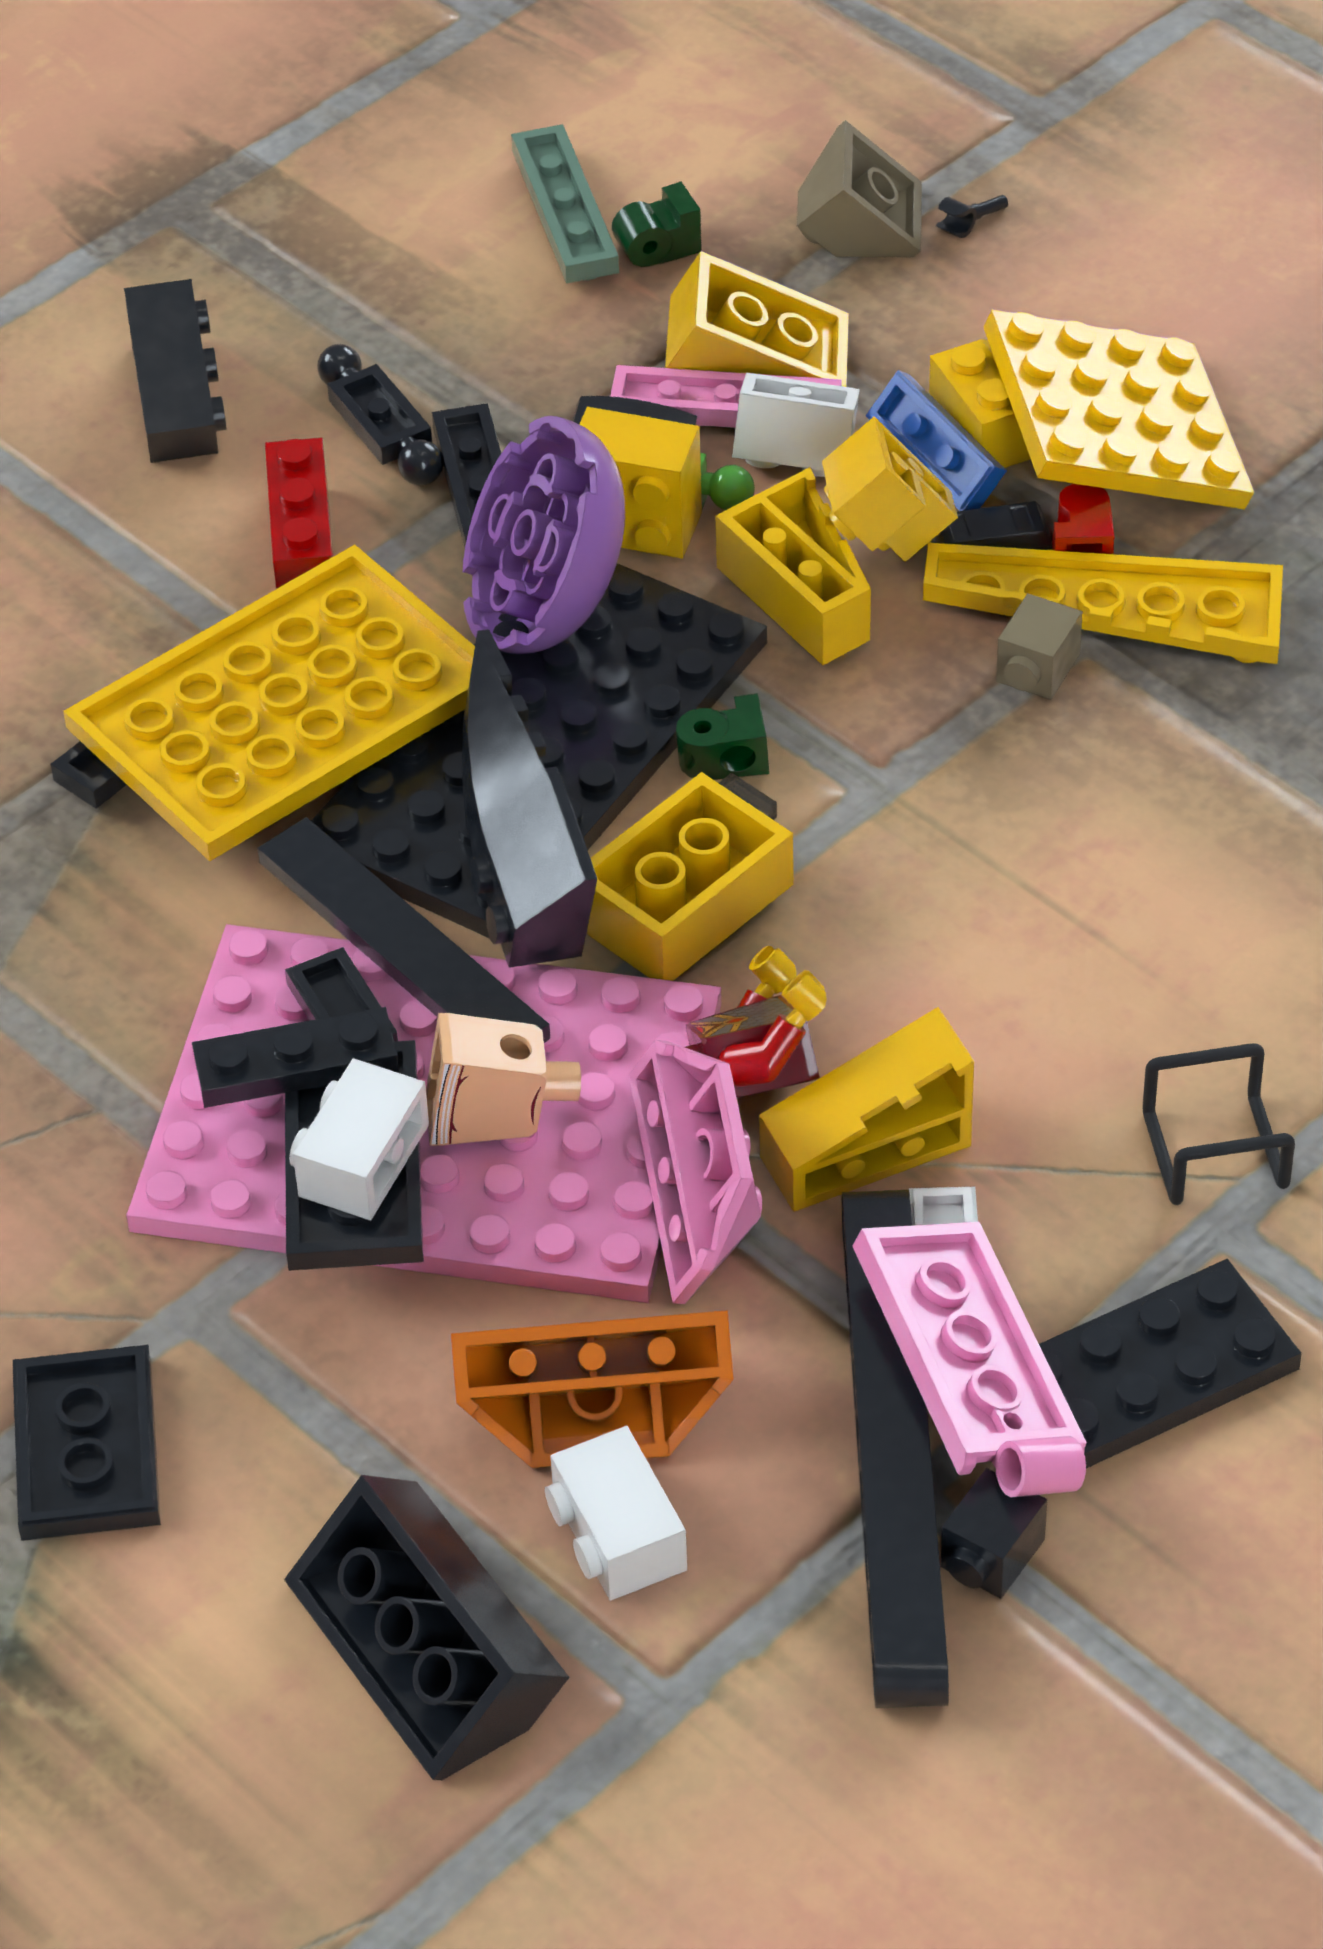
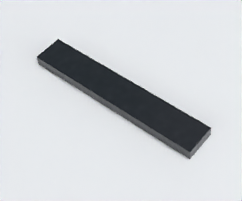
M307 817L257 848L259 863L435 1016L438 1017V1013H451L534 1024L542 1030L544 1043L550 1039V1024Z

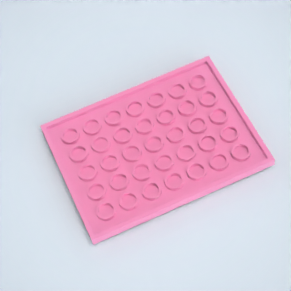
M226 924L126 1215L129 1232L286 1253L285 1093L204 1108L192 1048V1042L309 1021L287 986L285 969L344 947L380 1006L386 1007L388 1018L397 1031L398 1041L415 1040L417 1075L419 1080L425 1081V1086H427L438 1017L349 940ZM469 955L550 1024V1039L544 1043L546 1061L580 1063L579 1101H543L537 1132L530 1137L430 1146L427 1128L420 1139L424 1262L374 1266L649 1303L662 1246L629 1074L654 1040L668 1041L682 1047L690 1046L686 1024L720 1012L721 987L544 964H530L509 968L507 961L504 959Z

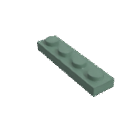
M555 125L511 134L512 152L566 284L582 280H593L597 277L619 273L618 253L564 125Z

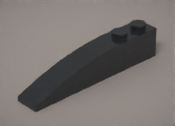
M487 629L477 631L463 719L461 770L465 819L473 857L470 859L472 886L476 894L485 895L488 904L486 910L488 934L493 944L501 943L509 968L582 957L597 876L563 779L557 767L544 768L542 756H546V744L539 731L529 733V709L522 695L512 696V675L490 630Z

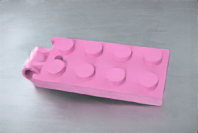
M980 1222L863 1228L852 1247L957 1474H971L976 1463L992 1462L996 1468L999 1486L1004 1494L1009 1497L1077 1491L1085 1479L1086 1462L1084 1451L1087 1442Z

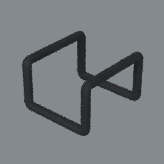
M1250 1043L1153 1058L1147 1063L1142 1105L1143 1116L1167 1194L1172 1204L1179 1205L1183 1202L1187 1161L1265 1149L1276 1185L1281 1189L1289 1187L1295 1140L1290 1134H1273L1260 1094L1265 1055L1261 1045ZM1251 1057L1247 1094L1260 1136L1182 1148L1175 1154L1172 1166L1155 1110L1158 1071Z

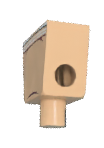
M438 1013L426 1086L430 1146L530 1137L537 1132L543 1101H579L581 1093L580 1063L546 1061L543 1032L536 1025L451 1013Z

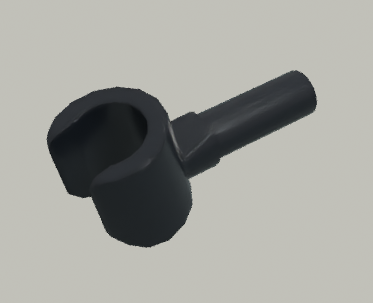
M1000 195L968 206L951 197H946L940 202L938 209L947 213V216L943 221L938 222L936 227L957 237L964 238L971 232L976 220L982 216L1007 208L1008 199L1005 195Z

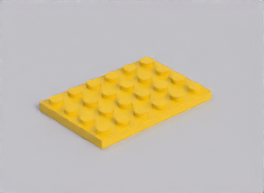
M354 544L63 711L66 728L207 860L212 861L463 711L466 707L475 646Z

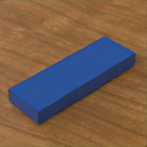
M897 370L866 414L869 420L875 416L951 491L955 507L959 511L981 508L1007 472L910 374Z

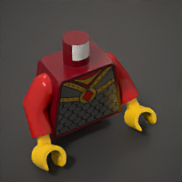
M765 946L751 960L749 969L761 980V983L755 991L747 989L737 1008L686 1024L690 1046L685 1048L729 1063L737 1098L820 1078L807 1021L816 1017L824 1009L827 1000L825 988L808 970H804L796 976L794 963L779 948L774 949L772 946ZM782 992L781 995L773 997L774 994Z

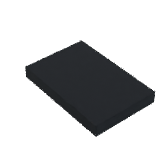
M149 1345L12 1360L17 1509L21 1541L161 1525L152 1367Z

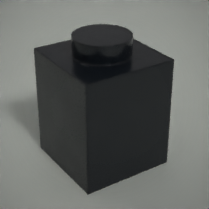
M986 1468L942 1526L941 1568L949 1571L961 1584L970 1588H981L1002 1599L1045 1540L1047 1499L1040 1495L1007 1496L999 1486L996 1472Z

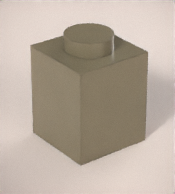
M1027 593L998 638L996 682L1052 700L1080 655L1083 611Z

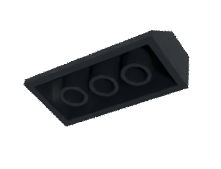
M361 1475L284 1579L432 1780L442 1781L529 1731L570 1678L417 1481Z

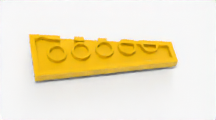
M928 543L923 582V600L1013 616L1028 593L1083 611V630L1231 656L1242 663L1264 662L1278 664L1283 565Z

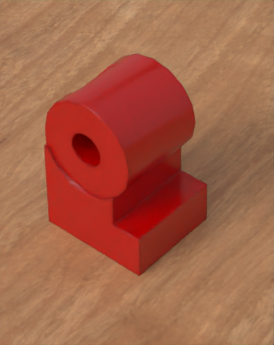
M1080 484L1066 486L1059 494L1058 520L1054 522L1052 550L1113 554L1115 535L1108 492L1104 488Z

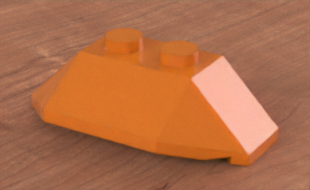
M728 1310L451 1333L456 1404L531 1468L551 1467L550 1455L624 1426H628L645 1458L669 1457L734 1380Z

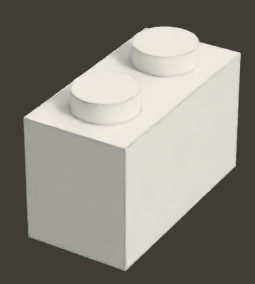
M746 372L739 395L732 457L745 459L748 464L759 468H774L779 464L801 467L802 470L810 467L814 476L825 477L822 460L854 434L860 389Z
M353 1058L339 1081L333 1080L326 1087L321 1099L320 1111L309 1129L302 1128L292 1143L289 1161L290 1165L295 1168L298 1196L371 1221L429 1126L425 1081Z
M628 1426L550 1455L553 1484L545 1487V1496L551 1514L559 1526L569 1524L576 1537L573 1540V1547L582 1572L587 1579L598 1577L610 1601L687 1571L686 1529Z

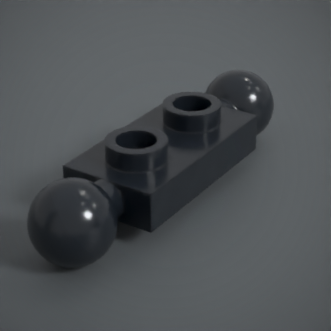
M334 344L327 347L319 356L317 370L321 380L328 387L329 402L382 465L398 459L399 471L409 483L422 486L434 482L440 476L444 463L441 451L432 443L430 425L378 364L362 369L361 358L352 347L344 344Z

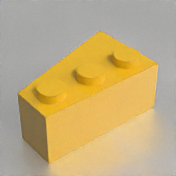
M809 467L715 515L717 568L820 664L825 665L870 641L871 588L847 540L841 539L836 527L829 517V513L832 510L828 503H823L816 489V478Z

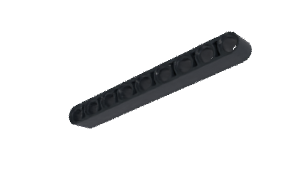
M909 1190L841 1192L842 1241L876 1708L949 1706L948 1653L927 1407L852 1247L863 1228L912 1226Z

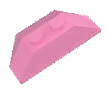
M654 1040L630 1072L629 1080L672 1303L685 1304L758 1222L762 1211V1195L760 1189L754 1184L749 1160L750 1137L742 1126L730 1064L668 1041Z

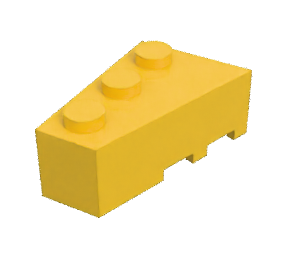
M936 1007L759 1115L760 1158L793 1212L841 1195V1192L855 1190L970 1147L972 1138L974 1060L940 1008Z

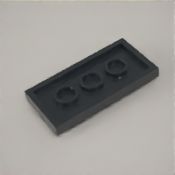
M415 1040L394 1041L399 1065V1072L397 1073L418 1079ZM328 1085L285 1093L286 1257L288 1271L424 1262L420 1141L371 1221L299 1197L295 1168L290 1165L289 1161L291 1146L297 1133L302 1128L309 1129L319 1113L321 1099Z
M1228 1259L1222 1260L1039 1344L1087 1442L1084 1451L1086 1468L1299 1370L1302 1354Z

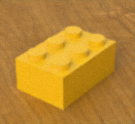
M701 772L590 858L597 876V884L587 935L647 977L674 981L794 885L793 833Z

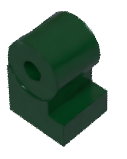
M682 181L662 187V200L649 204L642 201L632 202L624 206L617 212L612 221L611 229L614 237L629 260L636 266L648 267L663 264L702 251L701 209Z
M758 693L734 696L735 709L721 710L719 712L711 708H697L688 711L680 717L676 724L679 765L686 775L694 778L702 772L711 779L718 780L769 774L767 736Z

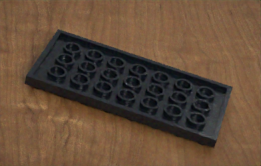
M618 563L616 564L611 581L593 613L566 640L549 649L535 653L511 654L500 651L512 675V696L522 695L529 709V733L539 731L546 744V756H542L544 768L557 767L566 787L587 850L677 748L676 724L680 717L688 711L697 708H712L767 644L766 625ZM504 613L498 617L503 622L496 625L493 633L502 637L509 636L513 629L529 634L528 627L523 622L517 621V617ZM464 709L352 776L311 821L402 899L490 939L486 923L488 904L484 894L475 893L470 877V859L473 857L465 819L461 770Z

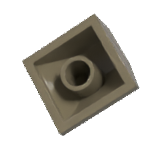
M845 120L833 133L798 191L797 227H799L802 234L814 244L819 243L835 257H914L921 252L922 182Z

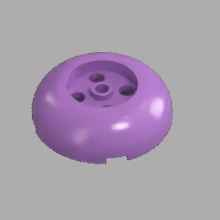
M545 416L534 420L529 424L530 435L521 444L510 441L503 450L483 486L472 516L465 545L462 572L472 575L473 598L468 597L463 602L468 625L475 638L477 631L489 629L499 650L511 654H528L549 649L566 640L585 623L599 604L611 581L623 540L625 497L622 479L613 456L604 443L587 428L558 416ZM504 613L517 617V621L523 622L528 627L529 634L513 629L509 636L502 637L493 633L496 625L503 622L498 617Z

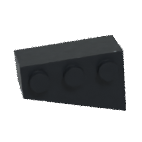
M191 279L124 288L151 463L217 454L216 431L227 430L222 396L211 397L209 383L217 382L219 378L214 347L203 349L201 334L211 333L206 299L195 301Z

